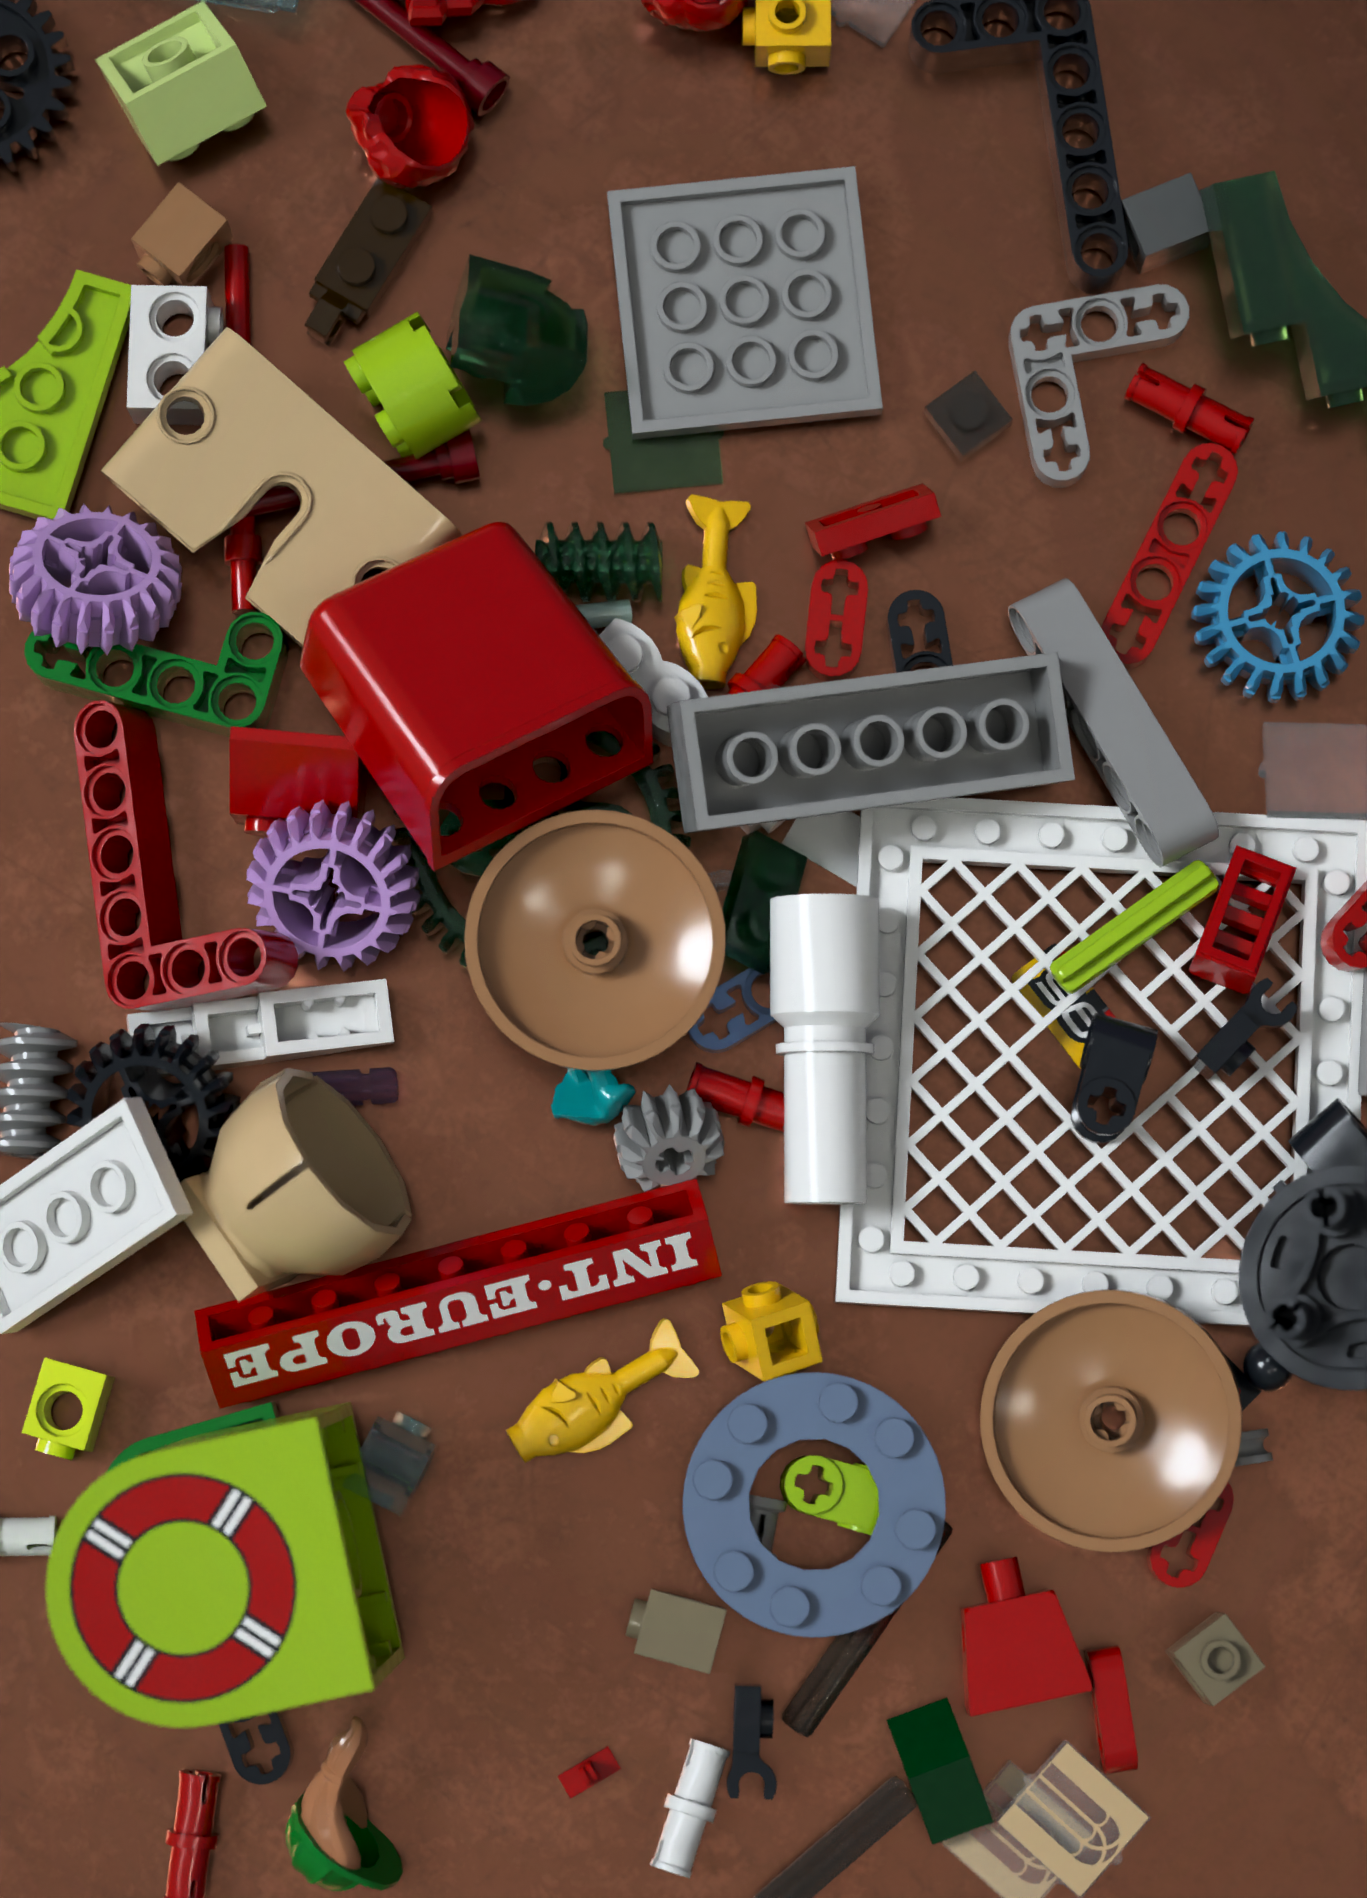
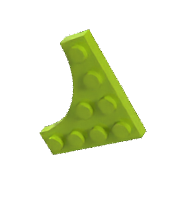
M76 269L68 292L58 310L37 336L39 340L7 369L5 366L0 368V509L34 519L45 517L51 520L55 518L59 508L70 512L130 324V284Z

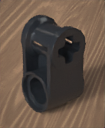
M1094 1013L1082 1052L1081 1072L1071 1107L1073 1127L1082 1138L1092 1143H1106L1116 1139L1131 1123L1135 1115L1142 1085L1146 1080L1158 1036L1157 1029ZM1100 1096L1110 1099L1109 1110L1118 1113V1115L1112 1116L1105 1125L1096 1122L1097 1111L1087 1107L1088 1105H1094Z

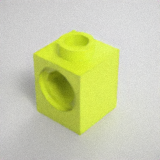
M44 1357L22 1433L38 1438L35 1450L64 1459L73 1460L76 1449L93 1452L115 1377ZM71 1392L82 1403V1417L74 1427L62 1430L54 1423L51 1409L54 1401L60 1395Z

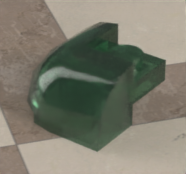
M470 254L458 287L448 328L446 350L451 351L450 367L463 370L477 378H492L503 381V403L530 406L552 401L572 388L587 363L588 323L584 309H572L565 301L550 292L549 287L552 280L531 271Z

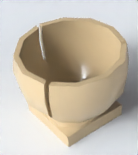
M286 1068L262 1081L230 1115L220 1129L210 1171L186 1178L180 1182L193 1211V1214L184 1219V1221L238 1302L286 1284L299 1274L343 1276L382 1256L402 1236L412 1220L410 1218L412 1213L405 1183L379 1136L350 1101L319 1076L313 1077L312 1072Z

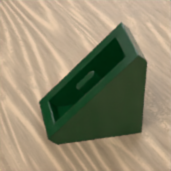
M948 1697L887 1719L932 1845L994 1822Z

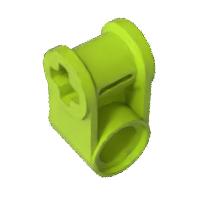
M804 1455L793 1459L785 1466L780 1476L779 1489L783 1500L787 1501L790 1508L800 1513L836 1522L839 1527L872 1535L879 1516L878 1489L867 1465L853 1463L852 1465L823 1456ZM812 1466L819 1468L818 1479L827 1483V1490L825 1494H814L810 1504L803 1501L804 1490L795 1486V1478L797 1475H808Z

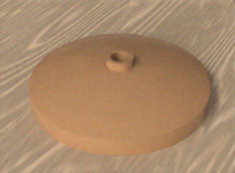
M580 810L560 814L529 827L507 843L492 859L475 887L468 908L464 935L467 968L473 988L483 1008L496 1026L513 1043L533 1056L560 1067L583 1071H610L627 1068L658 1056L683 1038L698 1022L715 993L722 972L726 945L724 917L717 892L709 875L693 853L663 828L634 815L608 810ZM594 931L601 932L608 940L606 951H599L596 955L587 953L583 944L585 936Z
M1102 1289L1081 1292L1051 1303L1033 1314L1012 1333L998 1352L989 1370L981 1398L980 1433L983 1450L990 1471L1003 1495L1019 1514L1043 1533L1063 1543L1091 1551L1127 1552L1158 1545L1188 1529L1213 1506L1223 1492L1233 1472L1241 1445L1243 1417L1240 1392L1230 1364L1219 1345L1195 1319L1181 1309L1159 1298L1135 1291ZM1114 1405L1118 1411H1124L1126 1421L1122 1424L1121 1428L1111 1429L1103 1423L1102 1413L1105 1407Z

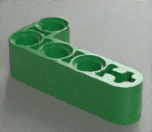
M249 612L240 615L231 623L226 633L217 665L140 644H135L133 651L127 650L119 644L113 645L108 656L100 647L90 646L80 654L77 644L68 642L63 646L74 660L86 663V675L77 663L66 660H58L54 669H52L44 657L46 653L57 654L60 647H55L51 634L35 636L34 631L30 633L26 640L24 651L28 666L45 686L53 690L93 701L104 700L131 706L147 712L152 717L230 737L231 726L265 729L267 727L288 660V646L280 626L270 616L262 612ZM265 633L274 639L270 653L263 658L257 660L248 659L241 654L242 645L250 635ZM117 660H127L133 663V674L124 685L112 687L103 683V673L109 664ZM178 676H186L195 681L194 691L186 701L170 703L164 700V688L171 679ZM240 692L253 695L256 698V706L247 718L232 720L224 715V705L232 695Z

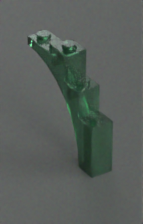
M1275 171L1214 183L1202 189L1200 193L1230 339L1249 336L1251 346L1257 347L1289 339L1287 327H1291L1306 401L1325 397L1327 408L1365 401L1363 388H1367V319L1341 298L1312 262L1289 218Z

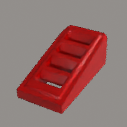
M1236 845L1189 967V972L1236 992L1248 994L1257 977L1297 868ZM1239 874L1275 887L1273 894L1270 895L1238 883ZM1230 898L1265 911L1264 918L1228 905ZM1223 923L1256 936L1254 942L1222 931L1219 929L1220 924Z

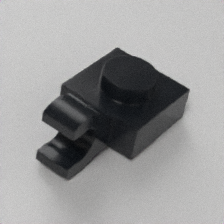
M1269 978L1261 980L1250 990L1243 1006L1189 1062L1207 1080L1220 1068L1230 1077L1256 1049L1247 1039L1257 1029H1277L1284 1026L1294 1017L1298 1005L1293 1001L1278 1014H1271L1264 1010L1261 1003L1262 996L1273 984Z
M734 1683L732 1767L727 1776V1790L730 1798L739 1797V1781L744 1774L749 1772L758 1773L764 1779V1799L772 1800L776 1793L777 1781L772 1768L759 1755L760 1738L773 1739L774 1699H761L760 1684Z

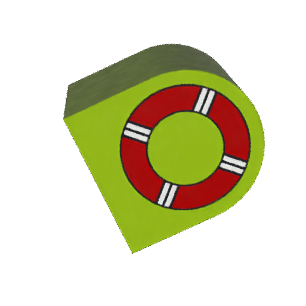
M351 1402L203 1433L176 1441L118 1465L91 1484L77 1499L59 1527L52 1545L46 1575V1602L53 1635L63 1657L79 1680L95 1696L119 1712L143 1722L168 1727H199L372 1691L405 1659Z

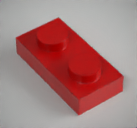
M922 483L805 522L811 546L821 556L831 554L833 560H841L865 552L868 549L867 541L890 534L892 540H901L923 533L928 529L927 521L942 516L935 493Z

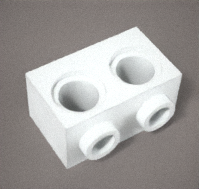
M131 285L127 410L134 424H142L163 398V395L160 394L162 383L172 375H185L224 330L223 308L214 307L207 286ZM186 314L194 319L190 330L183 335L169 336L162 332L164 323L173 315ZM181 401L175 403L170 407L166 415L168 424L202 425L204 423L202 411L192 402Z

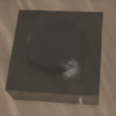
M973 371L933 400L924 409L925 416L961 462L1009 428L1013 421L976 371Z

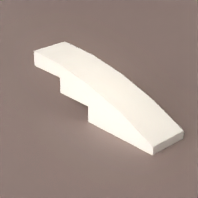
M386 979L260 992L255 997L193 1003L192 1007L132 1013L127 1014L126 1017L128 1033L132 1037L134 1030L140 1024L145 1023L150 1024L156 1038L166 1025H174L177 1033V1043L182 1044L191 1034L198 1035L199 1045L195 1052L202 1058L212 1050L219 1051V1059L211 1067L213 1071L394 1043ZM156 1068L161 1077L173 1076L167 1071Z

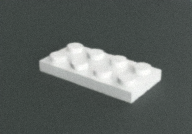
M141 1097L122 1099L0 1185V1334L20 1331L193 1214Z

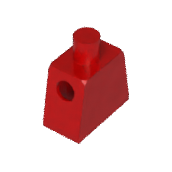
M1018 1556L979 1564L987 1602L962 1607L960 1614L966 1713L972 1717L1093 1691L1090 1677L1054 1590L1046 1589L1026 1594Z

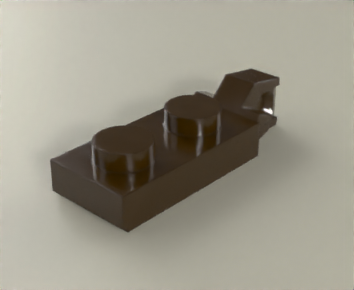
M378 178L376 179L314 278L315 283L309 295L318 302L305 323L308 335L330 346L346 319L358 325L364 315L370 317L433 214L431 205L403 189L395 188Z

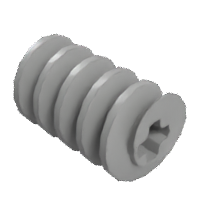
M3 1022L0 1023V1026L14 1033V1036L0 1039V1054L11 1059L10 1062L0 1063V1081L7 1084V1087L0 1088V1108L3 1109V1112L0 1113V1155L36 1160L44 1152H48L62 1142L46 1133L47 1127L64 1124L67 1121V1116L50 1108V1102L66 1099L68 1093L67 1089L53 1081L54 1076L74 1072V1065L58 1058L57 1054L60 1050L77 1047L78 1040L51 1028Z

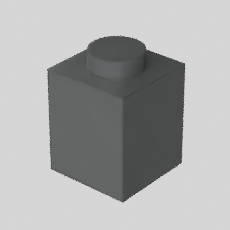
M1191 173L1121 200L1128 249L1139 274L1208 248L1216 229L1214 224L1219 222L1217 208L1210 192L1206 188L1198 190Z

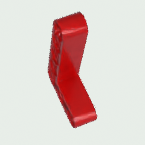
M104 700L86 704L79 711L74 722V742L104 982L110 999L114 1004L124 1009L162 1011L192 1007L193 1003L227 1000L276 990L287 985L294 977L298 968V953L295 944L290 938L279 932L235 928L182 939L158 743L153 720L147 712L127 705ZM117 723V735L115 740L113 741L112 731L115 724ZM125 784V797L123 802L120 803V792ZM131 847H133V860L129 866L128 854ZM140 909L141 923L137 929L135 925L136 915ZM259 947L261 962L255 971L253 959L256 949ZM203 960L205 964V973L202 980L200 981L198 977V967L201 961ZM148 971L150 977L149 986L147 991L145 992L143 983L146 972Z

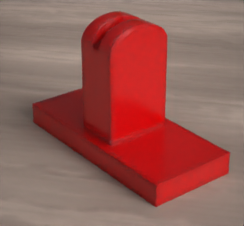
M609 1746L561 1773L558 1775V1778L571 1799L619 1771L621 1767Z

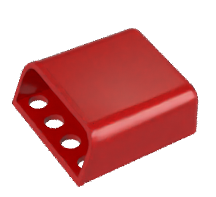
M492 522L335 593L318 604L308 620L300 657L301 670L426 856L428 864L433 871L439 870L653 763L652 707L648 694L631 677L522 536L509 523ZM595 731H606L618 739L621 750L613 756H599L588 748L586 736ZM545 756L554 757L566 766L568 777L556 783L546 782L535 774L533 762ZM488 783H501L513 792L515 802L508 808L494 809L487 806L481 800L479 790ZM439 809L451 811L459 818L461 829L458 832L449 836L440 835Z

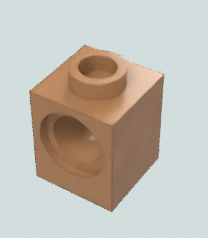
M180 182L175 185L131 238L140 258L136 264L137 267L157 285L166 286L170 283L175 286H194L224 251V247L229 245L234 239L228 220Z

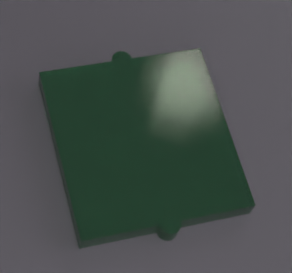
M628 390L604 392L608 437L603 440V448L610 451L614 495L723 484L719 440L723 438L724 431L633 440Z

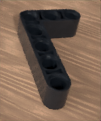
M931 0L925 2L916 10L912 18L908 44L911 60L919 69L928 73L940 74L1034 61L1067 274L1071 283L1078 290L1087 294H1101L1109 291L1117 284L1128 257V241L1089 0ZM1054 11H1063L1074 19L1075 25L1068 29H1057L1046 21L1045 16ZM1000 19L1008 22L1013 27L1014 32L1004 38L990 35L983 25L987 21ZM933 27L942 28L951 34L953 40L948 44L936 46L928 43L923 38L922 33ZM1063 70H1072L1083 78L1085 84L1076 89H1067L1060 86L1055 80L1054 75ZM1072 129H1081L1093 138L1094 144L1085 149H1077L1065 141L1063 134ZM1082 188L1092 189L1102 197L1104 204L1094 209H1086L1074 201L1072 194ZM1090 248H1100L1111 256L1113 264L1105 269H1094L1084 262L1081 253Z

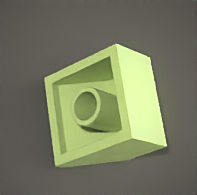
M204 1L95 59L139 139L157 166L168 160L176 161L189 156L198 148L199 143L221 131H233L241 128L252 119L254 113L267 107L237 44Z

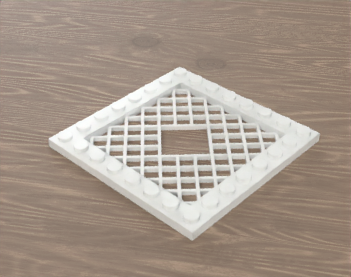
M954 797L860 810L856 895L879 898L880 1016L866 1028V1042L874 1044V1054L866 1056L867 1203L840 1204L835 1303L1035 1314L1049 1304L1074 1294L1093 1290L1119 1289L1148 1294L1164 1300L1184 1311L1199 1324L1250 1327L1240 1297V1260L1201 1257L1225 1235L1242 1252L1245 1239L1234 1227L1259 1204L1262 1208L1270 1200L1268 1196L1274 1191L1273 1187L1281 1180L1286 1181L1290 1177L1291 1183L1299 1177L1313 1172L1293 1147L1290 1155L1270 1133L1292 1112V1137L1337 1098L1361 1121V1095L1358 1092L1365 968L1351 972L1336 969L1324 957L1320 941L1326 924L1367 881V820L1213 812L1218 825L1219 837L1173 862L1159 867L1149 858L1120 808L1117 806ZM1236 845L1296 867L1297 869L1291 883L1302 884L1301 901L1290 889L1288 890L1285 902L1294 910L1295 914L1272 934L1266 952L1270 950L1293 977L1270 998L1263 994L1261 999L1265 1011L1271 1014L1281 1013L1275 1005L1298 985L1296 1028L1290 1021L1280 1027L1291 1040L1267 1062L1255 1050L1248 1059L1258 1070L1233 1092L1216 1073L1207 1081L1225 1100L1200 1122L1175 1096L1199 1074L1192 1067L1135 1118L1116 1139L1110 1141L1102 1149L1097 1143H1092L1082 1138L1075 1131L1069 1112L1016 1054L1109 972L1184 1056L1191 1061L1197 1052L1178 1031L1202 1009L1220 1029L1228 1022L1211 1002L1226 987L1216 984L1204 995L1181 970V967L1194 956L1204 927L1190 912L1180 917L1198 937V940L1175 961L1170 958L1153 938L1143 944L1165 967V970L1142 991L1117 966L1119 962L1076 993L1068 994L1065 999L1044 1017L1039 1014L1019 991L1043 969L1053 977L1050 970L1053 960L1077 939L1081 942L1090 936L1086 931L1110 909L1117 916L1125 911L1126 908L1119 901L1143 880L1155 889L1162 884L1157 876L1172 877L1193 861L1200 860L1212 870L1219 883L1218 893L1222 884L1220 879H1223ZM922 863L943 864L922 883ZM965 865L1008 868L984 887ZM954 869L977 895L951 917L928 891ZM1029 869L1071 872L1049 891ZM1093 872L1135 875L1112 894ZM1018 873L1041 899L1015 921L992 894L1014 874ZM1239 874V877L1237 879L1242 881H1257L1255 879L1249 878L1241 874ZM1081 876L1104 903L1079 924L1056 897ZM1261 883L1255 889L1265 893L1270 887L1273 889L1275 887ZM1230 898L1228 905L1249 912L1247 909L1249 905ZM922 900L944 925L918 947L920 903ZM984 902L1007 929L985 949L981 950L958 924ZM1046 906L1071 931L1047 954L1023 929ZM1300 922L1298 965L1278 941ZM1367 922L1358 929L1349 932L1343 930L1349 939L1343 947L1348 954L1358 951L1364 952L1358 942L1367 932ZM1221 923L1219 929L1223 930L1228 925ZM949 932L974 957L950 980L925 955ZM1015 936L1038 962L1012 984L989 957L1011 937ZM917 963H919L941 988L915 1010ZM981 965L1004 992L979 1014L955 987ZM1171 976L1196 1001L1172 1025L1147 999ZM948 995L971 1022L945 1044L922 1017ZM1010 999L1035 1024L1011 1047L986 1022ZM915 1025L935 1047L937 1052L912 1074ZM978 1028L1002 1055L979 1076L975 1077L952 1051ZM1295 1049L1293 1092L1273 1068ZM945 1059L968 1085L942 1108L920 1084L919 1080L940 1061ZM1007 1062L1032 1088L1008 1111L983 1086ZM1263 1077L1288 1102L1264 1126L1240 1101V1098ZM912 1089L934 1113V1116L909 1137ZM975 1092L999 1119L977 1139L972 1141L949 1114ZM1037 1096H1040L1063 1123L1037 1145L1013 1118ZM1166 1103L1191 1129L1167 1152L1141 1126ZM1230 1107L1255 1132L1231 1156L1206 1130ZM942 1122L965 1149L939 1172L915 1145ZM1004 1126L1029 1151L1005 1175L979 1149ZM1070 1129L1093 1157L1067 1179L1044 1151ZM1132 1133L1158 1159L1133 1183L1108 1156ZM1197 1136L1222 1163L1198 1186L1172 1160ZM1261 1140L1286 1166L1262 1189L1237 1164ZM909 1153L930 1176L931 1180L906 1201ZM972 1156L996 1183L973 1204L969 1205L946 1178ZM1036 1159L1060 1187L1036 1209H1033L1010 1182ZM1100 1163L1120 1184L1124 1191L1098 1213L1076 1189L1075 1185ZM1163 1167L1189 1193L1164 1216L1139 1191ZM1229 1170L1253 1198L1227 1220L1203 1193ZM939 1186L962 1213L936 1236L912 1209ZM1003 1190L1027 1217L1000 1240L976 1212ZM1067 1193L1091 1221L1064 1243L1043 1220L1041 1215ZM1131 1197L1155 1224L1129 1247L1105 1220ZM1194 1201L1219 1226L1195 1250L1170 1225ZM905 1217L927 1242L904 1241ZM969 1220L992 1246L943 1242ZM1031 1224H1034L1056 1249L1007 1246ZM1098 1227L1120 1253L1074 1251L1072 1249ZM1162 1231L1185 1257L1136 1253Z

